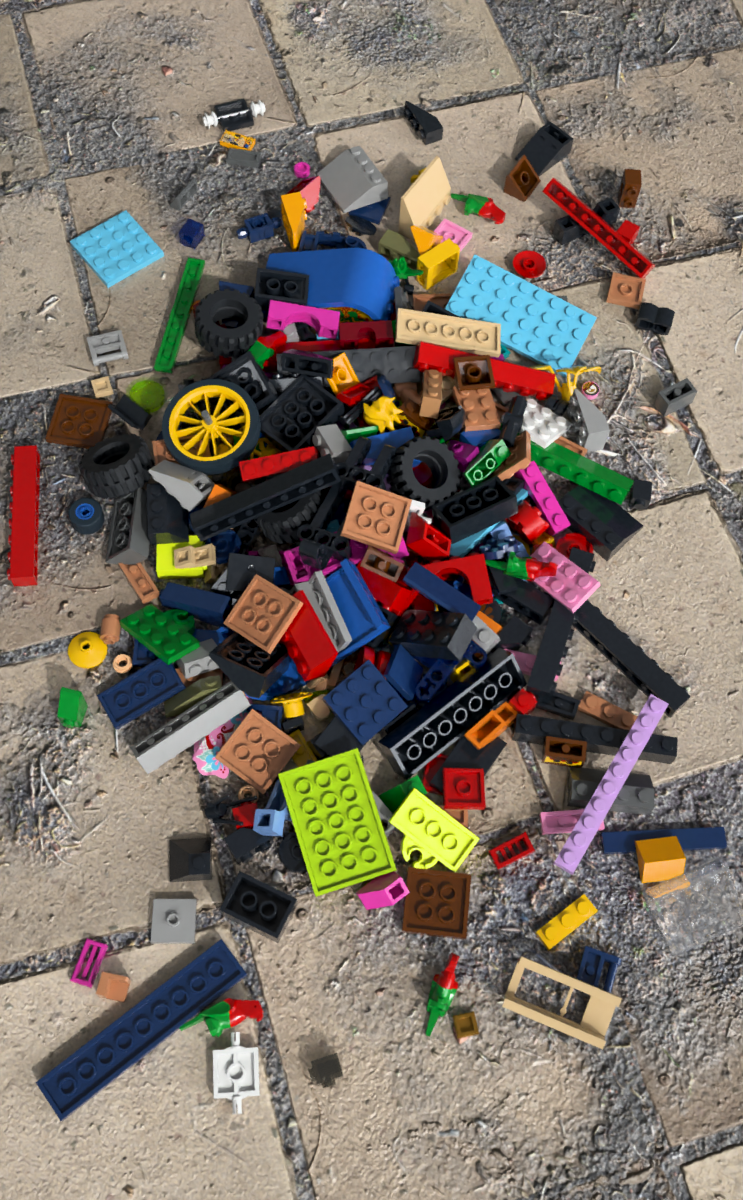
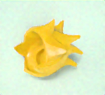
M382 396L373 401L371 407L363 403V418L365 422L370 426H378L381 434L384 433L385 427L390 432L395 431L393 421L401 423L397 414L402 413L403 410L398 409L392 402L395 397Z

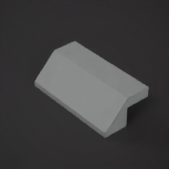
M322 570L314 572L309 581L294 584L288 594L292 596L299 590L304 591L337 652H340L350 644L352 638Z

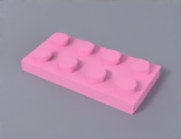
M545 541L530 556L545 563L553 562L558 565L556 576H542L532 582L572 613L600 586L599 581Z

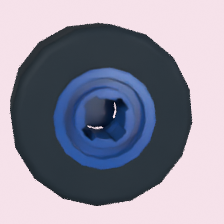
M80 498L74 501L68 511L71 525L74 530L81 534L87 535L97 532L105 521L102 507L99 502L92 498Z

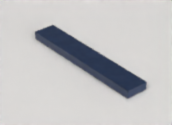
M724 827L601 833L603 854L636 853L635 841L677 836L683 851L726 849L727 842Z

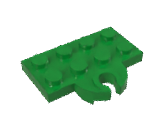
M149 604L120 620V626L167 665L200 647V641L192 636L195 632L193 615L188 617V612L185 610L176 609L162 612L153 604Z

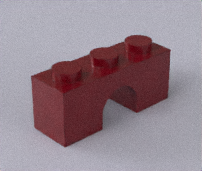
M392 320L339 323L340 349L358 348V342L363 338L371 339L375 347L393 346Z

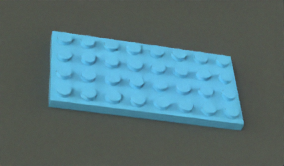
M475 254L445 307L446 310L461 318L501 324L502 345L540 365H551L555 373L565 378L567 372H556V370L572 367L597 317Z

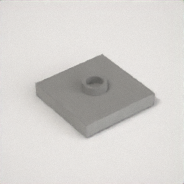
M153 899L151 944H195L197 899Z

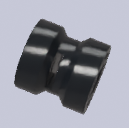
M552 394L545 407L555 412L558 416H563L569 406V402L559 399V396L556 394Z

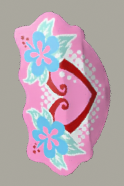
M245 696L250 704H253L252 700L248 696ZM246 709L228 720L227 723L213 730L209 735L194 743L192 759L196 762L197 770L200 774L206 776L216 775L223 779L228 776L229 768L214 757L248 715Z

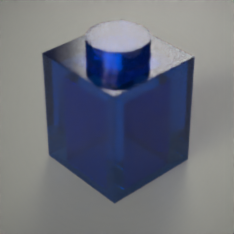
M188 218L179 231L180 243L196 249L205 236L204 225Z

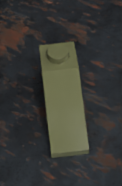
M387 229L378 242V254L391 260L404 256L407 266L417 270V260L420 254L403 235Z
M220 675L199 679L165 701L166 718L182 714L222 687Z

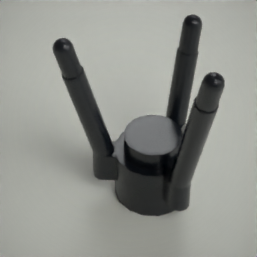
M226 794L214 801L207 802L205 815L209 820H213L214 824L225 823L242 826V821L223 819L222 817L226 815L228 807L250 802L258 797L252 796L225 804L221 803L230 797L229 794Z

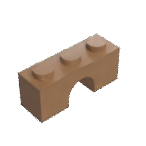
M424 370L419 416L438 418L442 398V372Z

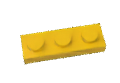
M583 894L536 931L535 935L549 951L598 910L586 895Z

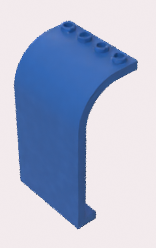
M363 248L269 254L266 269L309 275L306 306L316 308L350 307L366 313L373 321L391 320V314L394 312V288L399 287L400 280L391 263L382 255ZM262 310L263 318H267L268 311Z
M348 559L340 562L342 567L326 578V582L352 638L350 644L338 652L331 667L390 628L355 563ZM225 627L216 630L219 636V643H222L235 631ZM291 658L288 670L259 699L248 697L262 701L271 700L300 689L310 680H303Z

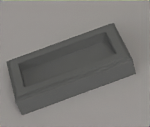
M229 148L226 162L231 165L258 168L261 152Z

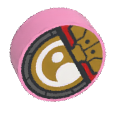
M586 382L582 386L581 393L587 399L592 400L598 396L600 389L596 383Z

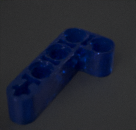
M471 640L460 661H455L453 665L449 666L444 663V659H438L416 686V697L422 702L430 701L463 659L475 668L484 666L487 660L486 651ZM475 653H480L484 659L481 662H475L472 656ZM437 671L442 673L443 677L440 681H434L431 675ZM427 680L431 683V685L436 686L435 688H433L432 686L429 687L428 696L425 694L423 696H420V689L422 688L425 690L428 686V683L426 682Z

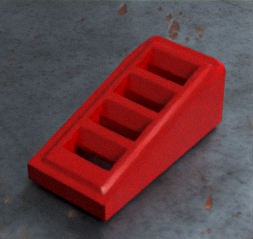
M526 832L489 850L498 870L536 852ZM521 840L524 841L527 847V850L525 851L519 843V841ZM513 844H516L520 852L518 855H516L512 847ZM508 847L511 855L513 856L510 859L508 858L504 850V848ZM498 851H501L505 859L504 862H501L497 854Z

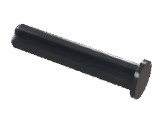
M378 386L374 387L345 415L338 417L341 426L348 429L350 424L364 412L363 403L371 406L373 401L382 396V390Z

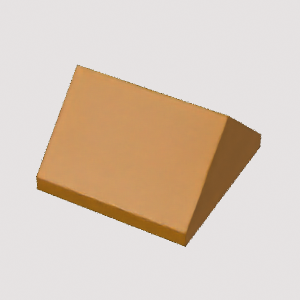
M411 226L420 256L441 243L442 235L423 226Z
M345 352L332 358L334 360L333 376L331 379L326 378L336 398L337 393L360 383Z
M677 836L635 841L641 883L683 878L686 857Z

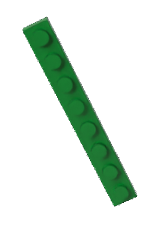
M188 258L156 358L155 371L171 374L173 372L204 271L205 260Z

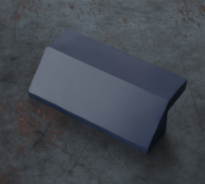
M417 562L414 563L402 580V582L445 611L465 613L471 621H473L482 607Z

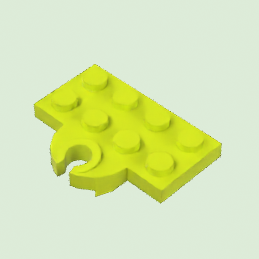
M412 788L388 821L404 833L400 850L406 862L410 860V854L413 850L420 852V858L412 864L415 868L428 869L440 861L451 871L456 872L479 841L476 835L415 788Z

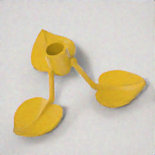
M551 365L528 367L536 370H546L554 374ZM573 366L557 369L556 372H567V383H562V387L555 376V384L558 392H561L562 400L570 401V397L574 389H576L578 375L587 371L601 373V367ZM570 373L574 374L573 383L570 382Z

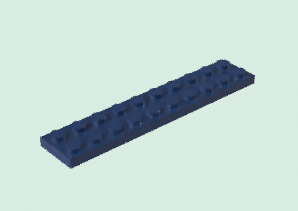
M220 939L43 1076L36 1084L60 1121H64L178 1031L183 1024L193 1019L247 976V973L222 939Z

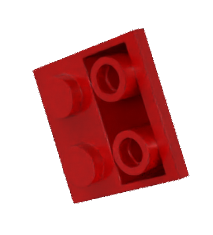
M411 513L406 546L430 562L449 557L451 540L417 513Z

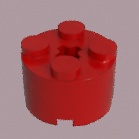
M523 500L518 505L517 514L505 519L509 527L514 532L516 531L520 534L519 537L529 545L550 527L547 521L540 517L542 515L540 510L535 506L531 508L526 500Z

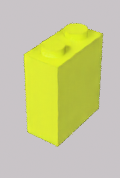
M197 535L189 536V542L157 544L156 571L158 579L203 578L204 570H208V566L176 569L174 565V550L190 545L194 548L204 546L205 542L200 541Z

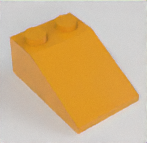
M300 192L281 195V216L292 252H298L302 233L305 229V220H307V214L304 210L307 208L305 198L302 199Z

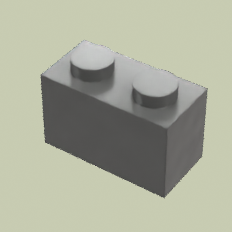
M686 378L658 392L654 405L662 416L665 417L691 404L696 396L697 389Z

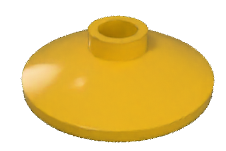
M83 632L71 640L68 647V656L71 662L80 668H93L103 662L107 655L108 647L100 639L99 634ZM90 645L88 649H83L84 646Z

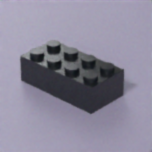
M498 476L431 506L434 523L451 540V544L518 513L516 495Z
M407 609L394 629L389 642L394 647L401 644L411 656L460 661L477 627L465 613Z

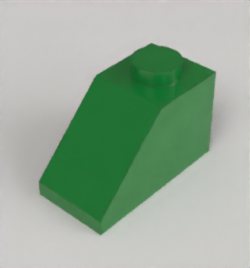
M62 687L57 717L62 725L67 728H80L88 708L86 700L81 691Z
M416 775L378 795V797L393 812L398 809L412 788L417 789L423 795L427 794V791L419 776Z

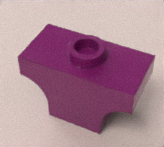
M450 440L446 444L448 446L447 449L453 451L455 460H458L459 465L457 467L461 472H465L470 462L480 453L477 446Z

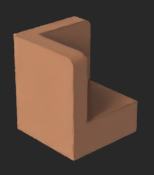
M102 972L96 995L100 998L125 1002L131 980L125 976Z

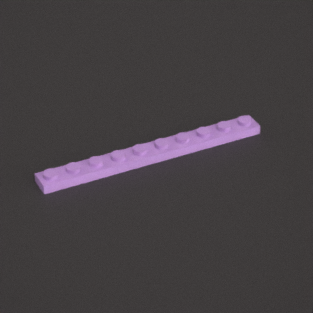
M650 694L556 858L554 865L573 875L669 705L668 703Z

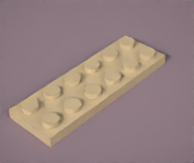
M398 308L396 312L395 342L419 345L420 342H425L471 354L490 355L491 357L499 358L501 351V324Z

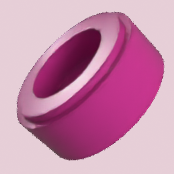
M305 162L295 164V176L298 178L308 177L310 166Z

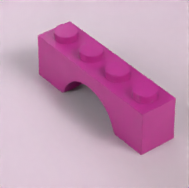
M270 300L266 328L284 331L292 323L303 322L312 326L319 337L336 339L340 312Z
M532 461L525 469H520L514 473L513 477L524 480L523 489L528 491V494L542 513L540 517L550 525L545 531L547 534L554 536L571 525L535 461Z

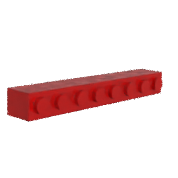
M552 178L542 192L640 278L645 279L656 266L558 179Z
M420 342L416 347L413 368L424 372V370H437L442 372V376H449L454 379V358L479 355ZM490 358L495 388L503 389L505 392H517L521 396H533L538 400H547L553 394L556 374Z
M37 445L15 446L14 454H11L14 470H11L13 486H10V494L13 497V501L9 504L10 512L12 513V518H9V527L12 531L11 535L8 536L11 551H8L10 568L7 569L8 580L12 581L14 587L37 585L40 453Z

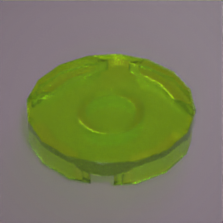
M144 380L136 383L131 388L129 397L151 413L163 406L165 392L158 382Z

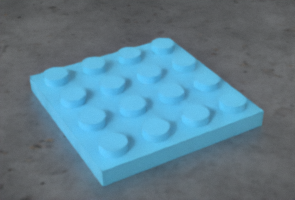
M126 210L70 241L72 248L107 288L164 256L161 248Z

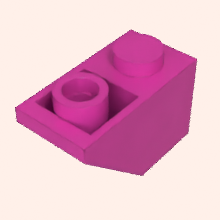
M395 871L374 878L356 892L366 910L392 906L410 893L401 876Z

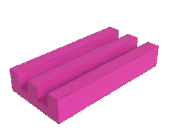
M87 938L70 981L92 989L108 945ZM90 945H94L89 956V959L87 961L86 967L84 969V972L82 974L81 979H79L78 975L86 958ZM100 947L101 949L94 964L89 980L86 981V978L92 966L97 950Z

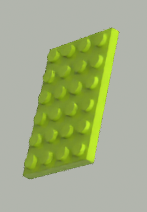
M358 748L278 774L315 897L397 870Z

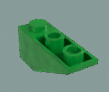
M502 439L486 442L479 449L480 453L466 468L463 474L472 487L480 484L511 455Z

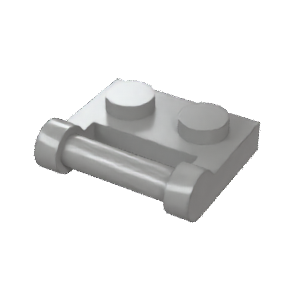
M121 330L87 337L94 367L99 366L100 363L117 359H129ZM121 349L120 352L97 357V354Z

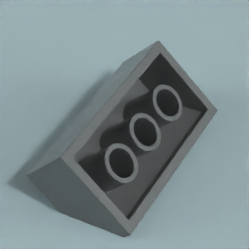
M137 488L135 492L128 493L126 496L114 500L105 560L108 564L123 563L136 565V563H140L148 558L150 539L148 536L147 491L143 488Z
M569 767L567 806L586 808L607 770ZM630 773L609 811L649 815L654 809V786L650 775Z

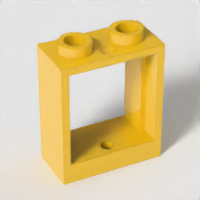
M449 238L418 257L417 270H423L424 273L423 275H417L416 281L425 290L430 289L457 272L460 253L459 246Z

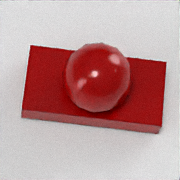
M358 383L337 393V399L346 403L347 407L351 409L373 388Z

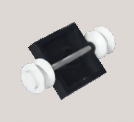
M245 99L215 105V113L211 111V115L204 113L202 120L204 126H207L208 129H210V125H214L216 128L219 122L223 132L225 130L234 131L254 126L252 115L255 118L259 113L263 116V112L266 110L264 103L258 100L257 104L251 101L250 107H248Z

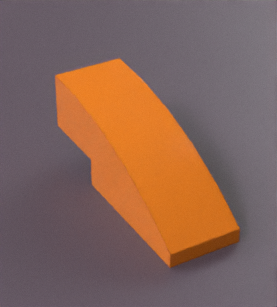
M505 702L496 710L492 709L464 736L479 750L508 729L514 723L516 715L519 713Z

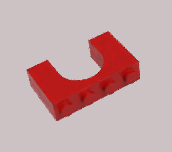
M312 446L241 461L239 465L242 480L251 484L266 481L269 476L288 472L320 457L318 450Z
M476 552L469 554L468 557L460 558L459 556H454L447 561L433 560L430 564H420L437 577L449 573L462 576L469 584L471 597L474 602L479 605L493 603L484 553L479 554ZM418 593L413 600L414 609L435 611L434 603Z

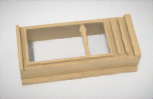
M521 956L518 959L505 993L502 1007L603 1049L606 1043L605 1034L616 1006L619 1007L622 998ZM525 968L570 986L563 1008L560 1009V1015L514 996ZM573 989L590 995L580 1024L563 1017L567 1012L566 1008Z

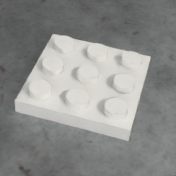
M526 398L528 401L527 407L523 415L524 419L521 430L518 433L527 430L531 435V441L545 449L567 432L572 423L568 422L564 417L553 413L549 408L541 406L534 399ZM504 415L500 419L501 423L503 422Z

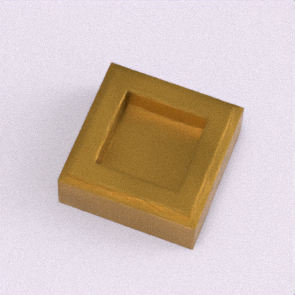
M474 1011L452 1016L457 1039L479 1035Z

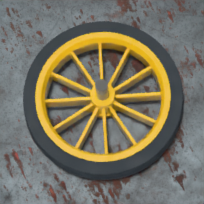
M221 379L201 380L183 388L168 404L162 420L163 439L172 457L180 465L207 475L224 473L239 466V462L245 461L254 451L261 431L259 412L249 394L240 386ZM220 397L215 411L211 415L208 398ZM205 399L207 410L200 412L193 404ZM225 399L234 402V404L220 414ZM191 407L202 418V421L183 416V414ZM238 408H241L244 412V416L225 420ZM180 421L197 425L196 427L178 431ZM245 422L244 432L226 428L227 426ZM223 432L241 438L233 447L221 434ZM196 434L186 444L181 445L179 437ZM218 437L230 448L229 451L218 455L215 440ZM204 438L197 455L188 451ZM209 439H212L215 456L203 457Z

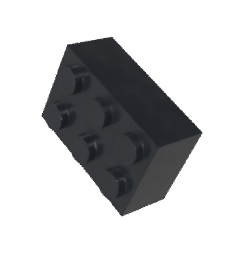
M239 871L219 911L222 916L279 943L298 902L296 898Z

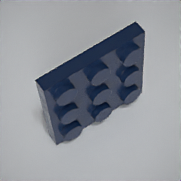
M367 660L322 698L361 746L408 707L370 660Z

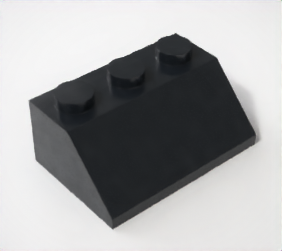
M161 483L147 484L148 536L151 545L189 542L188 509L183 508L180 502L170 495Z

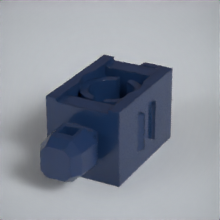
M268 213L245 219L244 228L236 230V235L238 239L248 237L250 243H254L274 236V229L280 227L282 222L280 217L271 218L270 220Z

